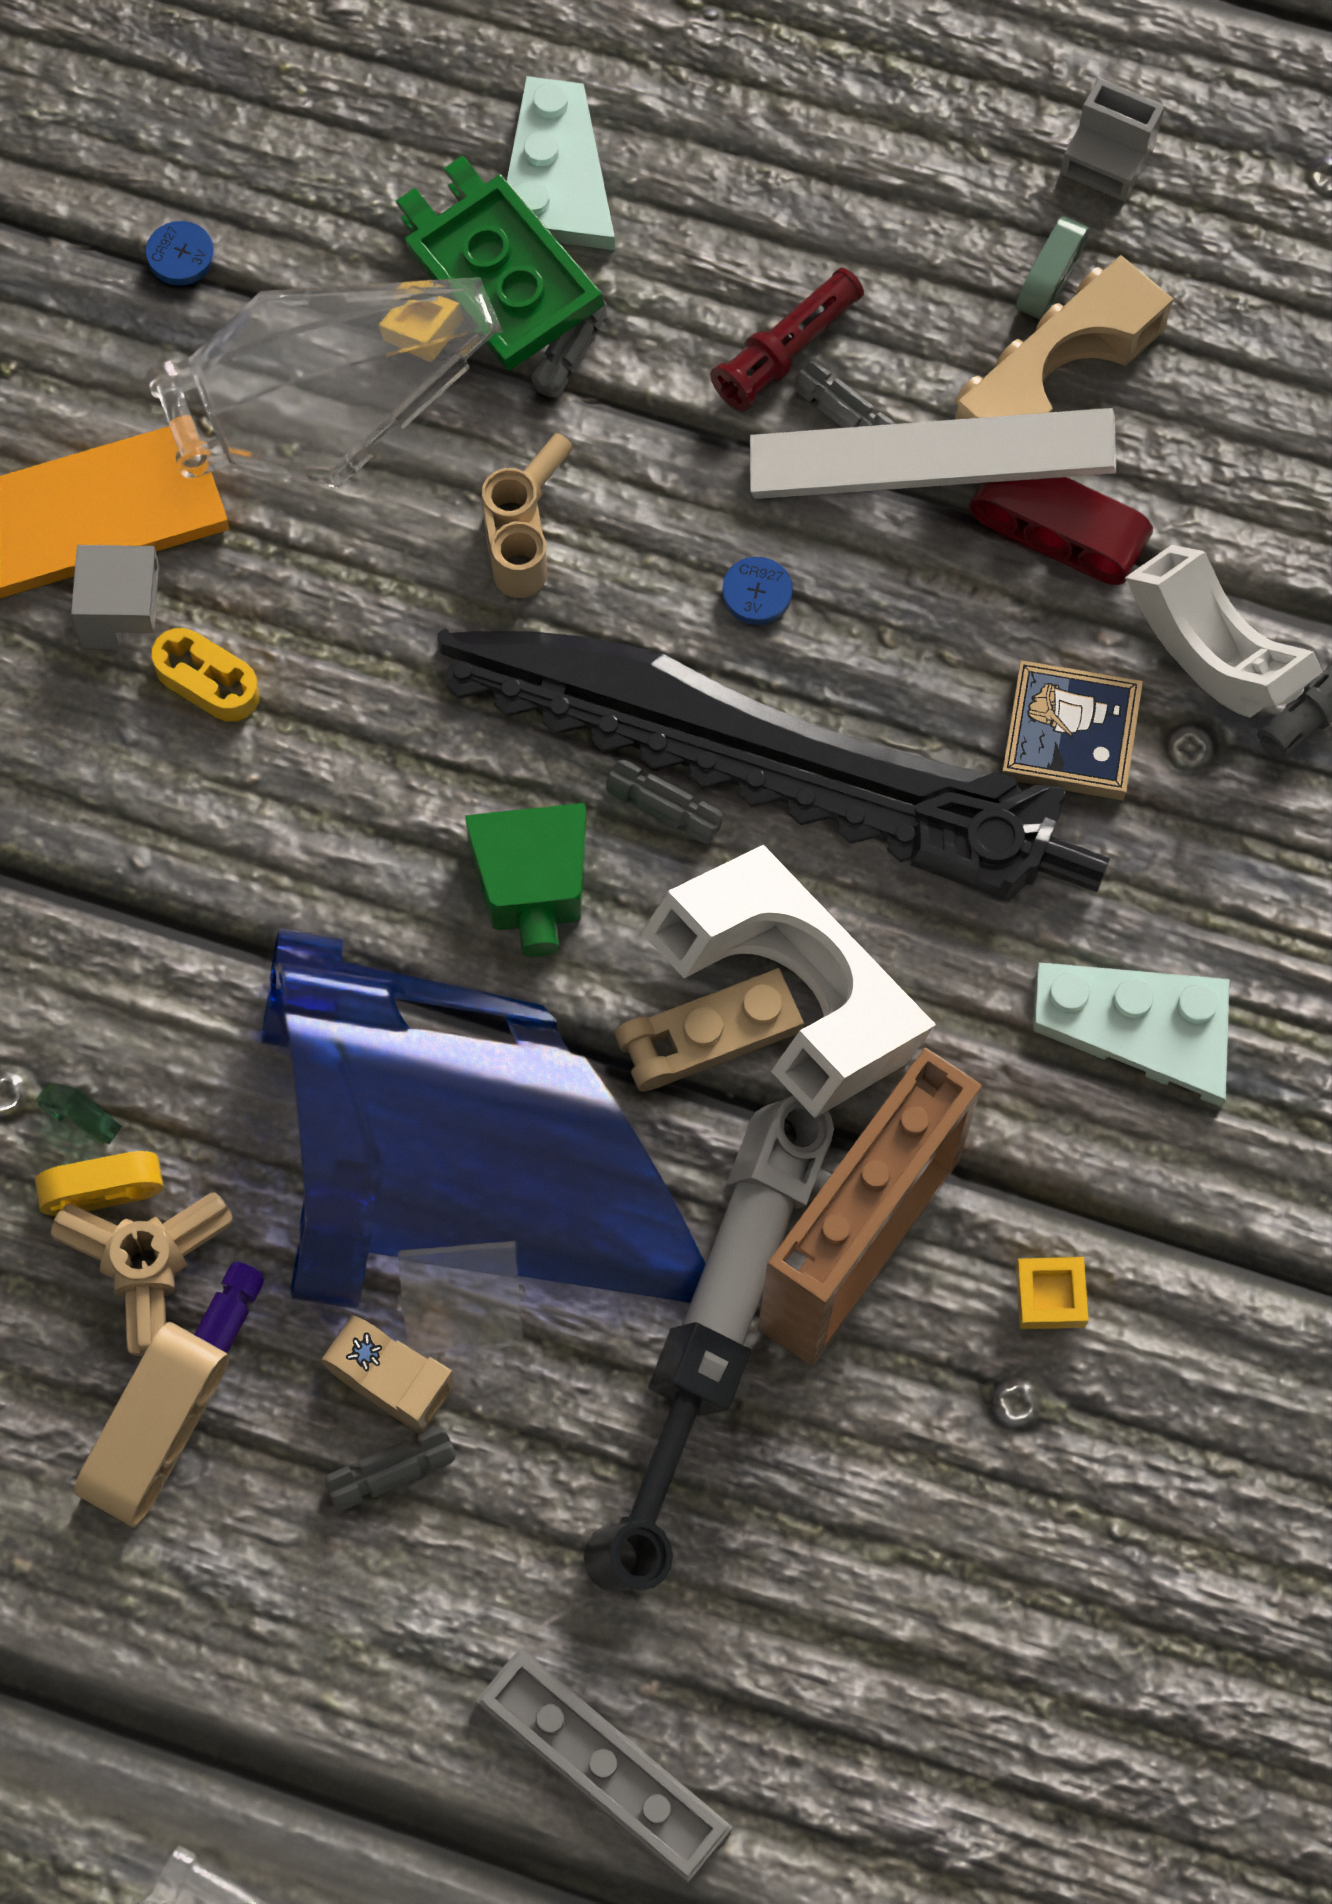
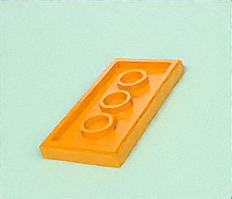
M187 420L1 475L0 599L74 577L77 545L155 546L157 552L230 530L228 519L194 420Z

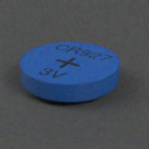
M175 221L164 224L153 232L146 245V257L150 270L158 279L168 284L188 285L202 279L210 271L214 263L215 252L210 235L201 226L192 222Z
M765 557L745 558L735 563L727 571L722 586L723 602L730 614L744 623L753 625L768 624L779 619L789 608L792 599V581L785 568L774 560Z

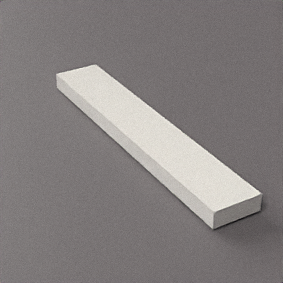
M1113 408L750 435V486L754 499L1116 473L1115 415Z

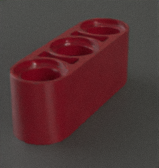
M1069 477L981 483L969 503V510L974 518L989 529L1098 581L1111 585H1121L1126 582L1125 577L1132 572L1153 533L1152 524L1141 512Z

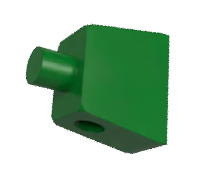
M585 803L465 815L468 849L493 929L507 930L519 928L521 951L525 956L543 957L556 953L560 949L557 924L576 922L581 919L586 852Z

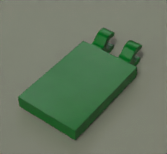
M461 156L443 168L445 174L452 181L448 187L459 201L458 203L437 215L420 192L413 188L397 199L396 204L404 213L401 216L402 222L411 232L409 236L404 238L408 252L451 303L460 306L463 318L509 372L604 307V300L599 289L502 175L499 174L485 183L464 156Z

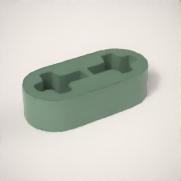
M1061 216L1022 286L1016 303L1017 310L1041 320L1043 315L1055 304L1072 274L1086 245L1090 227Z

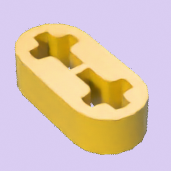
M173 628L165 631L154 642L151 654L152 662L159 681L167 688L212 716L226 722L240 721L250 716L256 710L260 701V690L254 670L246 662L197 632L187 628ZM188 650L191 653L193 665L199 670L197 671L182 662L173 669L170 664L169 655L173 653L181 657ZM213 678L228 687H232L239 681L243 695L239 697L231 693L225 699H222L219 686L213 681Z
M148 1151L127 1152L61 1165L40 1172L35 1177L40 1212L50 1216H56L67 1204H72L85 1211H92L145 1200L158 1195L163 1191L164 1187L159 1157L157 1154Z

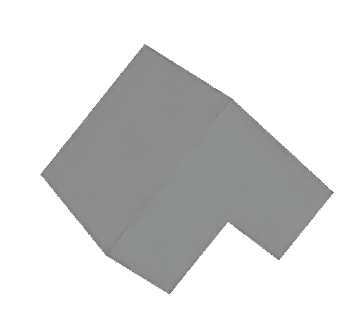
M1098 77L1083 105L1079 127L1064 153L1060 174L1126 202L1155 148L1165 105Z
M77 545L71 615L82 649L120 650L122 633H154L159 562L155 546Z

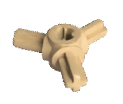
M209 1193L163 1224L155 1216L147 1222H133L129 1219H124L117 1226L72 1204H67L56 1215L51 1229V1236L54 1240L101 1261L100 1272L114 1279L115 1295L125 1298L127 1351L130 1355L143 1357L155 1335L166 1324L165 1296L175 1291L174 1279L176 1274L188 1266L184 1256L229 1228L234 1220L229 1208L216 1193ZM145 1250H153L156 1257L154 1263L147 1266L146 1262L142 1261V1269H135L131 1261L133 1256L140 1253L142 1258H145Z

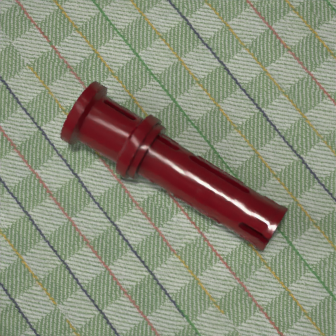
M842 267L832 274L831 278L818 287L804 301L799 303L794 310L769 332L761 331L750 335L745 341V349L728 364L719 363L710 373L712 384L720 397L736 410L743 412L751 408L755 403V395L772 380L779 381L788 375L792 365L791 359L820 335L854 302L859 301L864 296V289L858 278L851 271ZM820 306H823L824 310L801 330L799 325ZM753 368L754 372L748 376L746 372Z

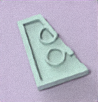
M1038 963L1035 978L1033 1031L1103 1060L1111 1057L1146 1072L1145 1077L1168 1085L1170 1081L1202 1094L1200 1099L1221 1108L1226 1100L1230 979Z

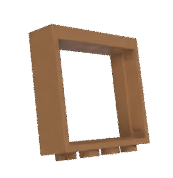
M926 1047L923 1049L767 1262L758 1330L811 1367L815 1364L960 1162L982 1085ZM795 1249L807 1257L798 1271L786 1263V1260Z

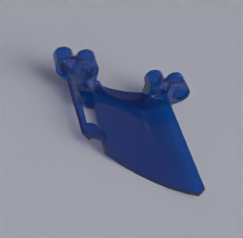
M279 928L271 965L270 988L262 1026L261 1044L290 1048L295 1087L304 1199L299 1226L300 1239L291 1282V1299L357 1309L362 1292L368 1255L373 1253L691 1303L706 1264L661 1175L614 1098L584 1056L570 1054L559 1034L557 1021L543 1005L342 962V938ZM395 998L503 1016L506 1018L510 1031L518 1045L410 1028L401 1016Z

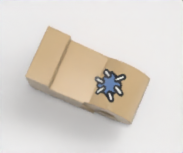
M351 1316L321 1359L322 1364L339 1380L418 1435L425 1432L455 1388L452 1370L431 1357L426 1359L398 1340L395 1342L377 1327L357 1316Z

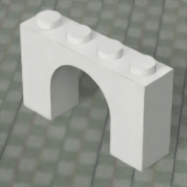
M764 845L669 890L641 932L683 978L727 956L754 954L782 964L808 985L819 1001L824 1017L798 1032L771 1072L814 1118L906 1065L936 1025Z

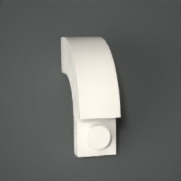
M1170 545L1125 577L1144 617L1169 654L1206 693L1240 715L1251 718L1267 705L1277 707L1294 701L1303 693L1305 685L1323 673L1314 651L1271 641L1258 633L1241 617L1224 593L1204 551Z

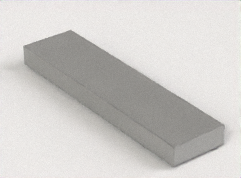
M521 1648L476 1699V1705L687 1885L732 1831L733 1827Z

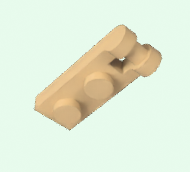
M777 968L649 1018L638 1017L627 1021L614 1031V1035L621 1051L629 1052L635 1067L631 1070V1074L638 1090L645 1092L797 1035L804 1028V1021L780 968ZM668 1038L674 1054L666 1057L658 1056L653 1044Z

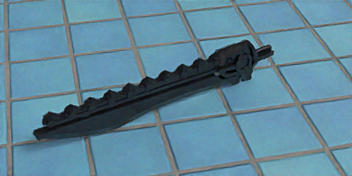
M444 629L438 633L439 651L445 656L461 660V662L455 665L451 664L448 667L445 687L458 699L485 692L495 695L494 706L506 717L535 710L543 713L544 719L542 723L555 735L581 728L590 730L593 736L591 737V742L604 753L629 746L636 747L641 751L640 760L652 771L682 764L689 767V778L701 789L731 782L738 785L740 790L738 796L750 807L778 800L785 802L789 808L787 814L800 825L825 819L834 820L838 823L839 828L837 832L850 844L880 837L887 840L889 846L887 851L899 862L911 860V866L1006 901H1010L1026 884H1033L1038 872L1094 892H1098L1103 881L1110 857L1052 836L1060 817V805L1066 796V792L1062 787L1034 785L1021 791L1017 786L1015 778L1010 775L996 772L988 775L889 749L824 729L746 697L705 677L665 654L622 643L577 635L533 631H470L450 633L447 629Z

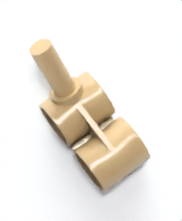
M555 433L524 471L516 468L497 470L487 477L482 486L484 527L493 579L497 588L503 594L512 598H527L535 595L543 588L547 580L546 540L542 532L537 502L542 497L541 487L573 450L571 442L561 434ZM508 502L522 505V507L513 511H505L498 508L500 505ZM517 555L532 559L530 562L522 565H514L507 562L509 558Z

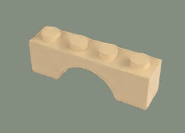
M1122 255L1104 270L1100 267L1093 269L1081 282L1076 295L1064 306L1060 303L1053 305L1043 315L1036 331L1024 342L1017 339L1002 352L997 360L996 367L983 379L980 376H975L965 384L955 400V403L958 405L955 420L1052 412L1053 408L1043 387L1044 380L1051 372L1063 364L1084 358L1105 359L1126 366L1165 331L1174 298Z

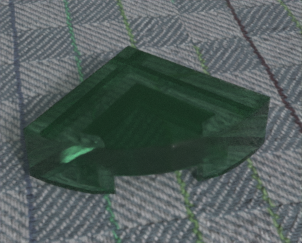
M48 1082L36 1099L39 1103L38 1106L52 1117L61 1121L66 1116L87 1133L86 1138L103 1145L104 1143L110 1145L123 1127L75 1087Z

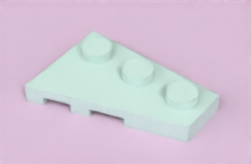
M527 76L507 177L508 184L559 243L615 250V236L584 84Z

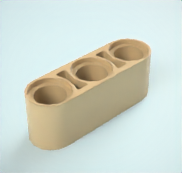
M172 1322L166 1323L148 1346L82 1467L74 1486V1494L130 1527H136L145 1518L156 1501L226 1371L229 1355Z

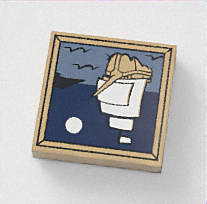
M1021 660L1002 774L1013 776L1018 783L1062 787L1064 791L1124 801L1143 681Z

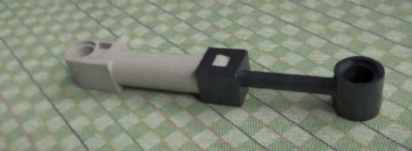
M794 1096L766 1105L756 1111L748 1123L743 1142L726 1183V1187L733 1190L732 1197L683 1324L670 1329L648 1386L649 1390L673 1402L629 1517H621L619 1523L606 1525L595 1531L585 1547L584 1563L586 1572L592 1582L603 1590L627 1592L654 1588L665 1580L671 1570L673 1560L671 1542L665 1532L655 1523L696 1415L728 1411L731 1407L752 1351L743 1344L763 1294L767 1262L781 1245L793 1211L805 1207L811 1192L817 1195L832 1175V1173L821 1168L824 1157L832 1142L834 1131L829 1111L814 1118ZM785 1118L795 1128V1145L785 1135ZM625 1540L631 1543L636 1554L635 1567L631 1573L624 1569L620 1559L621 1547Z

